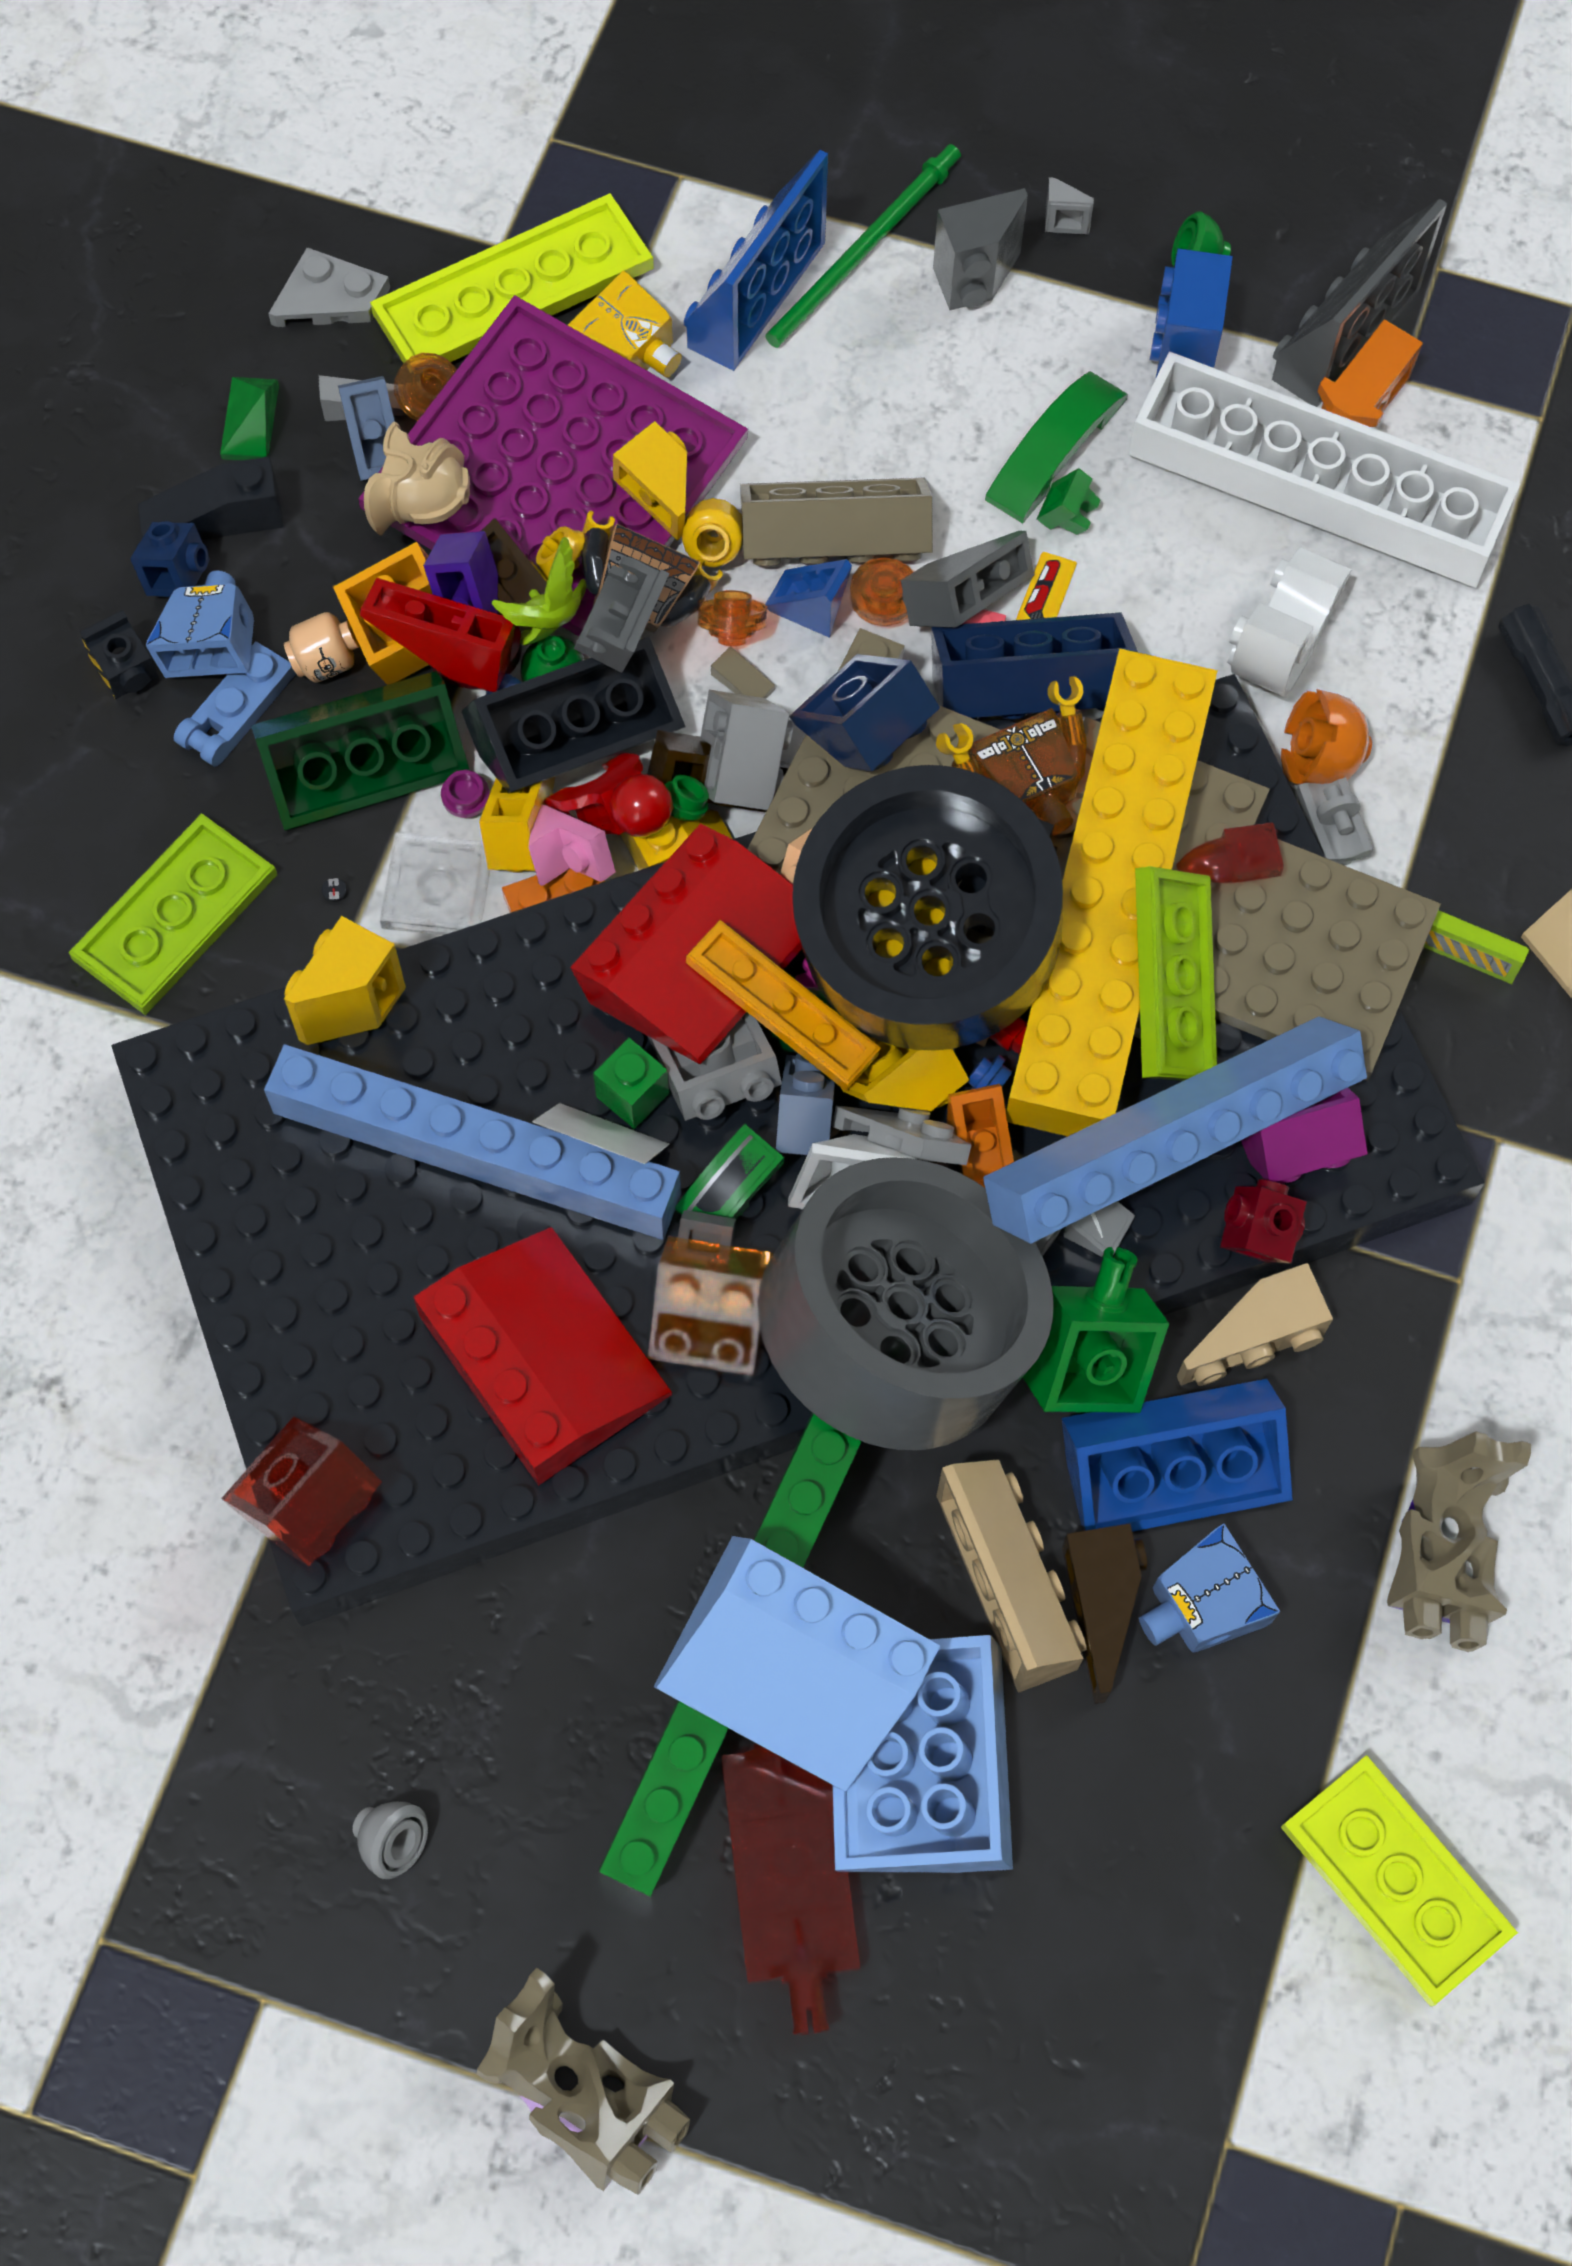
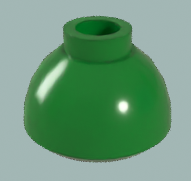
M1197 211L1187 217L1181 225L1174 240L1171 261L1174 267L1178 248L1230 256L1231 244L1224 241L1222 231L1215 220L1209 215Z
M548 636L541 641L531 644L525 651L521 660V679L524 682L585 660L581 652L574 649L575 644L569 639L561 636Z

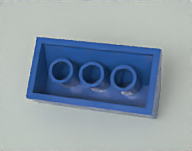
M1267 1379L1147 1401L1143 1403L1140 1413L1090 1412L1062 1418L1066 1463L1083 1531L1130 1523L1133 1532L1293 1500L1286 1408Z

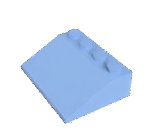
M732 1536L661 1671L654 1688L846 1792L915 1697L940 1645L756 1541Z
M991 1635L929 1639L940 1645V1648L915 1697L848 1790L845 1792L833 1786L835 1870L837 1872L961 1873L1013 1869L1002 1648Z

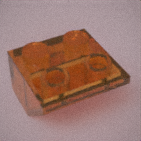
M668 1236L658 1266L648 1359L753 1376L761 1336L758 1318L759 1288L763 1273L773 1253Z

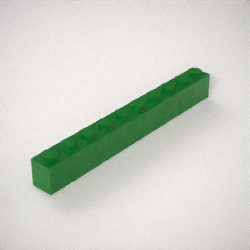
M812 1412L753 1540L803 1568L862 1441L833 1428ZM677 1700L598 1869L600 1873L651 1897L727 1733V1727Z

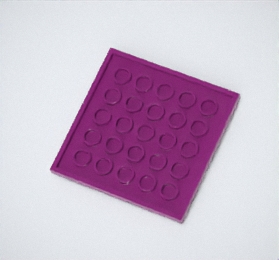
M514 295L408 433L410 443L415 446L433 443L439 438H444L463 453V467L467 468L470 476L468 503L463 504L454 515L438 523L415 524L408 521L400 524L398 521H395L390 526L432 550L440 534L480 532L496 518L504 524L537 565V552L546 536H550L555 530L563 526L582 532L588 512L594 511L592 519L599 525H606L609 516H613L615 518L613 528L617 523L670 547L675 538L613 480V454L654 421L667 433L669 431L675 433L682 440L687 450L686 520L691 508L703 501L748 438V428ZM363 492L358 499L360 508L365 511ZM581 555L577 558L580 565L572 573L573 591L581 579H585ZM588 589L585 591L575 616L571 621L562 625L563 628L577 636H580L594 606L595 595L590 593Z

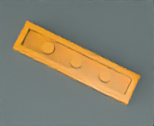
M721 920L686 956V963L845 1091L853 1085L880 1054L881 1047Z

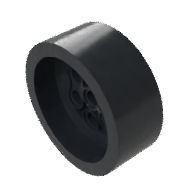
M919 765L890 770L858 784L843 794L820 817L809 833L796 865L792 896L793 912L797 932L811 975L822 995L840 1016L866 1035L884 1043L901 1048L935 1051L967 1046L984 1040L1013 1023L1032 1005L1047 984L1055 967L1061 945L1063 925L1062 875L1055 848L1043 824L1018 796L1001 784L978 773L943 765ZM920 858L931 859L937 864L935 869L926 875L914 874L909 870V867L915 860ZM971 875L981 877L986 882L985 886L976 893L963 892L958 887V883L963 878ZM878 890H889L895 895L893 902L886 907H874L868 903L871 894ZM928 907L940 909L945 914L938 924L932 926L924 925L916 918L923 909ZM977 925L987 926L994 932L990 940L981 944L971 942L965 935L970 928ZM885 940H897L903 945L902 951L893 958H884L875 953L876 947ZM936 957L946 958L953 964L951 970L942 976H932L924 970V967L928 961Z

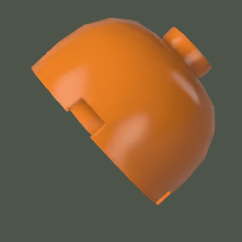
M1316 689L1317 693L1307 691L1295 703L1286 722L1284 733L1292 734L1290 742L1291 752L1281 748L1283 773L1289 782L1296 784H1328L1344 777L1348 781L1361 767L1362 763L1367 761L1371 753L1372 739L1369 736L1365 715L1347 697Z

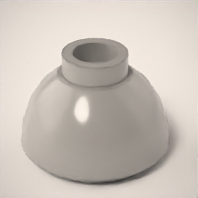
M399 1801L381 1804L376 1808L367 1807L363 1809L353 1823V1834L357 1838L361 1859L371 1872L382 1879H393L406 1872L417 1861L426 1844L428 1821L425 1812L416 1805Z

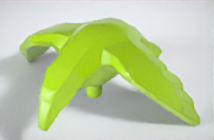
M566 537L561 539L544 594H540L537 589H533L529 592L531 600L526 603H505L495 599L492 601V605L505 619L516 626L531 627L530 630L522 631L520 644L522 645L541 641L554 633L560 626L571 621L578 611L587 589L585 579H581L575 590H572V573L575 565L572 560L573 550Z

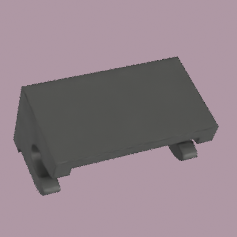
M622 557L619 564L620 567L612 565L574 647L575 650L621 673L638 645L670 574L662 569L658 571L631 557Z

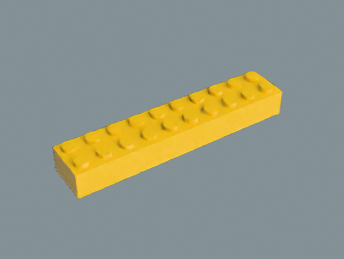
M1119 648L1062 880L1063 925L1060 950L1047 984L1038 998L1032 1003L1006 1111L1007 1122L1070 1136L1116 1114L1140 1010L1135 868L1152 866L1172 870L1218 670Z

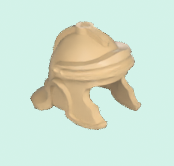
M392 422L384 437L383 452L386 459L382 472L375 473L369 478L364 491V509L367 520L372 529L379 535H383L395 521H398L400 524L408 521L415 524H433L446 520L454 515L463 504H467L470 496V476L467 468L463 467L464 455L454 444H450L444 438H439L433 443L415 446L410 443V437L407 433L401 431L399 424Z

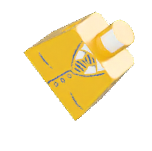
M624 270L568 324V326L641 368L648 370L651 367L666 378L670 377L680 365L681 354L671 348L673 343L671 316Z

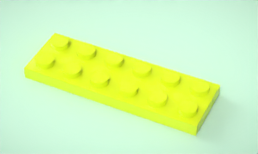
M611 193L377 298L371 301L370 305L373 316L408 372L415 379L469 354L514 295L552 316L600 294L623 270L632 278H635L654 269L653 256Z

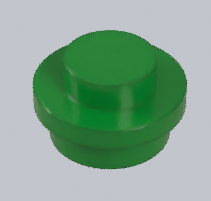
M678 775L673 781L665 784L672 796L674 808L671 816L682 821L703 818L708 810L707 800L709 793L701 782L690 776Z

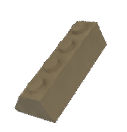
M925 477L740 484L744 559H753V564L777 565L781 563V558L800 557V562L804 564H821L828 561V556H847L849 562L861 563L875 560V555L893 554L895 560L913 561L921 559V553H933L932 494Z

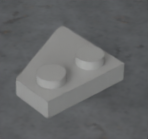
M306 248L268 313L271 325L286 327V319L312 318L313 325L333 324L337 321H346L348 323L371 322L374 316L370 302L388 293L390 290L389 277Z
M837 1105L835 1107L831 1125L834 1128L842 1131L869 1132L867 1140L895 1149L900 1153L919 1160L967 1165L971 1144L953 1134V1126L930 1120V1112L925 1110L900 1107L899 1112L894 1113Z

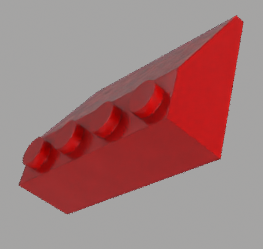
M700 823L570 968L591 1005L701 1065L743 1017L746 1011L686 963V956L721 920L784 970L802 949L793 912V884L739 842Z
M552 1227L456 1268L413 1297L421 1320L538 1486L672 1395V1391Z

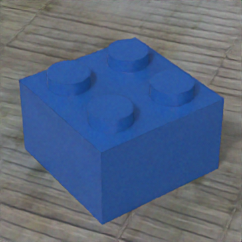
M1178 248L1174 267L1165 266L1155 318L1156 328L1149 359L1151 361H1158L1156 377L1169 351L1214 368L1223 331L1233 256Z

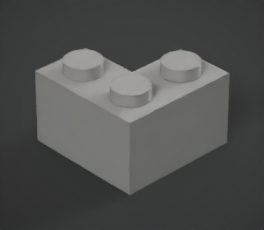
M709 689L700 738L711 745L704 784L709 793L710 800L715 803L762 810L769 808L784 778L783 770L779 769L782 750L788 749L792 739L793 725L792 721L788 720L789 712L765 698Z

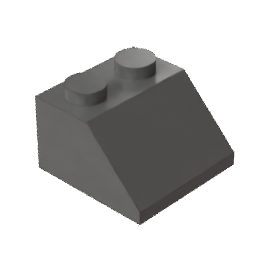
M1025 188L938 209L933 269L949 310L975 307L983 302L993 300L1021 254L1028 198Z

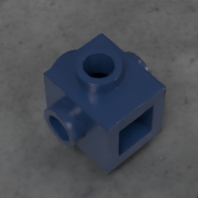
M169 521L152 522L130 558L146 596L170 597L173 591L179 587L195 586L210 561L207 547L202 543L194 523H172Z

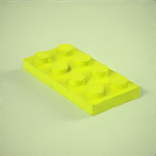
M1367 1755L1281 1826L1282 1830L1430 2007L1440 2002L1518 1934L1516 1929Z

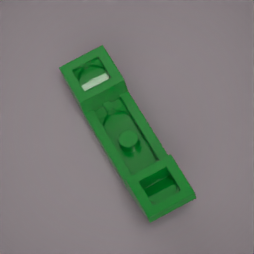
M1091 371L1081 376L1047 408L1021 440L986 493L985 501L1023 524L1047 496L1054 477L1096 427L1100 430L1103 429L1127 400L1128 394Z

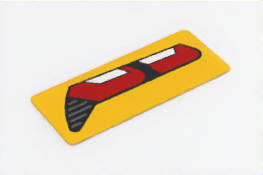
M1042 552L1016 620L1057 617L1077 563L1070 559Z

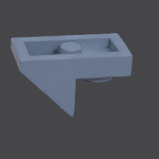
M384 376L338 385L360 481L369 479L383 467L386 459L383 452L384 437L391 423L395 422Z

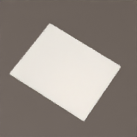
M561 1103L532 1121L535 1124L646 1164L669 1145V1143Z

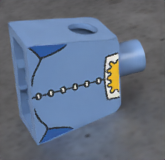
M212 571L208 574L205 585L179 587L173 591L147 640L146 647L165 678L248 673L254 625L253 612L239 587L236 586L234 578L223 571Z
M1222 1524L1157 1578L1153 1591L1161 1605L1140 1616L1139 1622L1153 1645L1156 1646L1179 1633L1189 1650L1194 1653L1265 1628L1272 1624L1280 1610L1226 1525Z

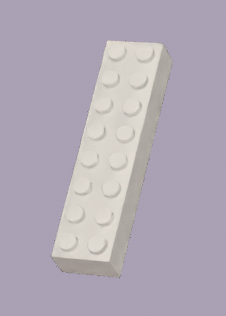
M1170 351L1134 422L1128 455L1474 588L1479 583L1520 486V483Z

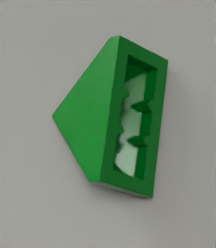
M232 377L220 452L221 459L242 461L269 456L279 389L278 379Z

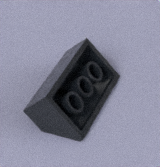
M650 636L639 640L632 657L622 673L590 657L476 698L461 711L479 757L508 793L654 740L657 730L675 732L686 727Z

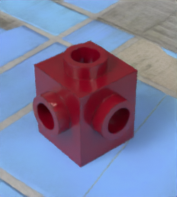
M1259 1179L1256 1187L1236 1186L1234 1195L1229 1199L1225 1208L1224 1219L1226 1226L1220 1248L1264 1262L1291 1263L1296 1243L1300 1240L1304 1231L1305 1220L1303 1215L1307 1201L1288 1196V1186L1269 1180Z

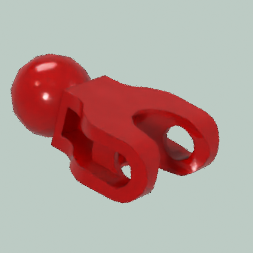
M621 753L604 763L602 766L606 772L598 778L576 787H564L544 799L546 806L571 817L574 816L569 811L575 810L578 820L605 831V835H620L626 832L632 837L642 838L659 833L669 823L674 808L671 792L654 776L642 774L643 763L640 756L630 753Z

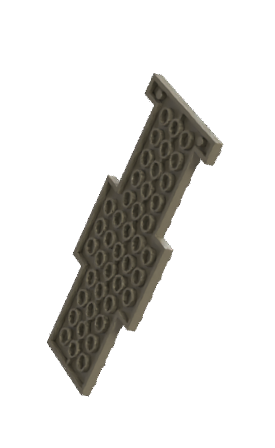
M860 628L839 670L856 654L902 659L905 645ZM942 706L927 720V726L921 733L906 739L893 752V758L888 764L872 772L844 767L808 735H805L748 850L780 874L788 844L812 829L835 801L858 784L890 770L909 766L943 765L959 768L952 755L941 753L936 746L937 736L941 733H946L950 738L951 744L957 747L958 736L954 732V724H965L972 731L973 744L967 752L975 773L1001 784L1020 799L1025 790L1032 783L1039 780V778L1033 780L1030 777L1032 773H1035L1033 768L1031 770L1025 769V765L1030 763L1028 760H1020V755L1024 754L1022 750L1020 752L1014 750L1010 753L1003 751V754L999 756L994 755L982 760L977 751L990 746L992 742H999V737L1010 733ZM1085 717L1078 731L1080 744L1071 747L1067 756L1035 743L1024 744L1043 777L1050 775L1072 776L1070 779L1022 799L1038 819L1054 824L1051 841L1054 846L1058 847L1056 854L1062 880L1101 722L1089 717ZM1197 760L1172 870L1207 875L1211 879L1215 1020L1267 1041L1318 1016L1357 1029L1361 1033L1367 1078L1364 1080L1368 1081L1441 903L1253 830L1270 788ZM986 926L983 934L992 937L994 932ZM1140 1010L1134 1031V1037L1141 1039Z

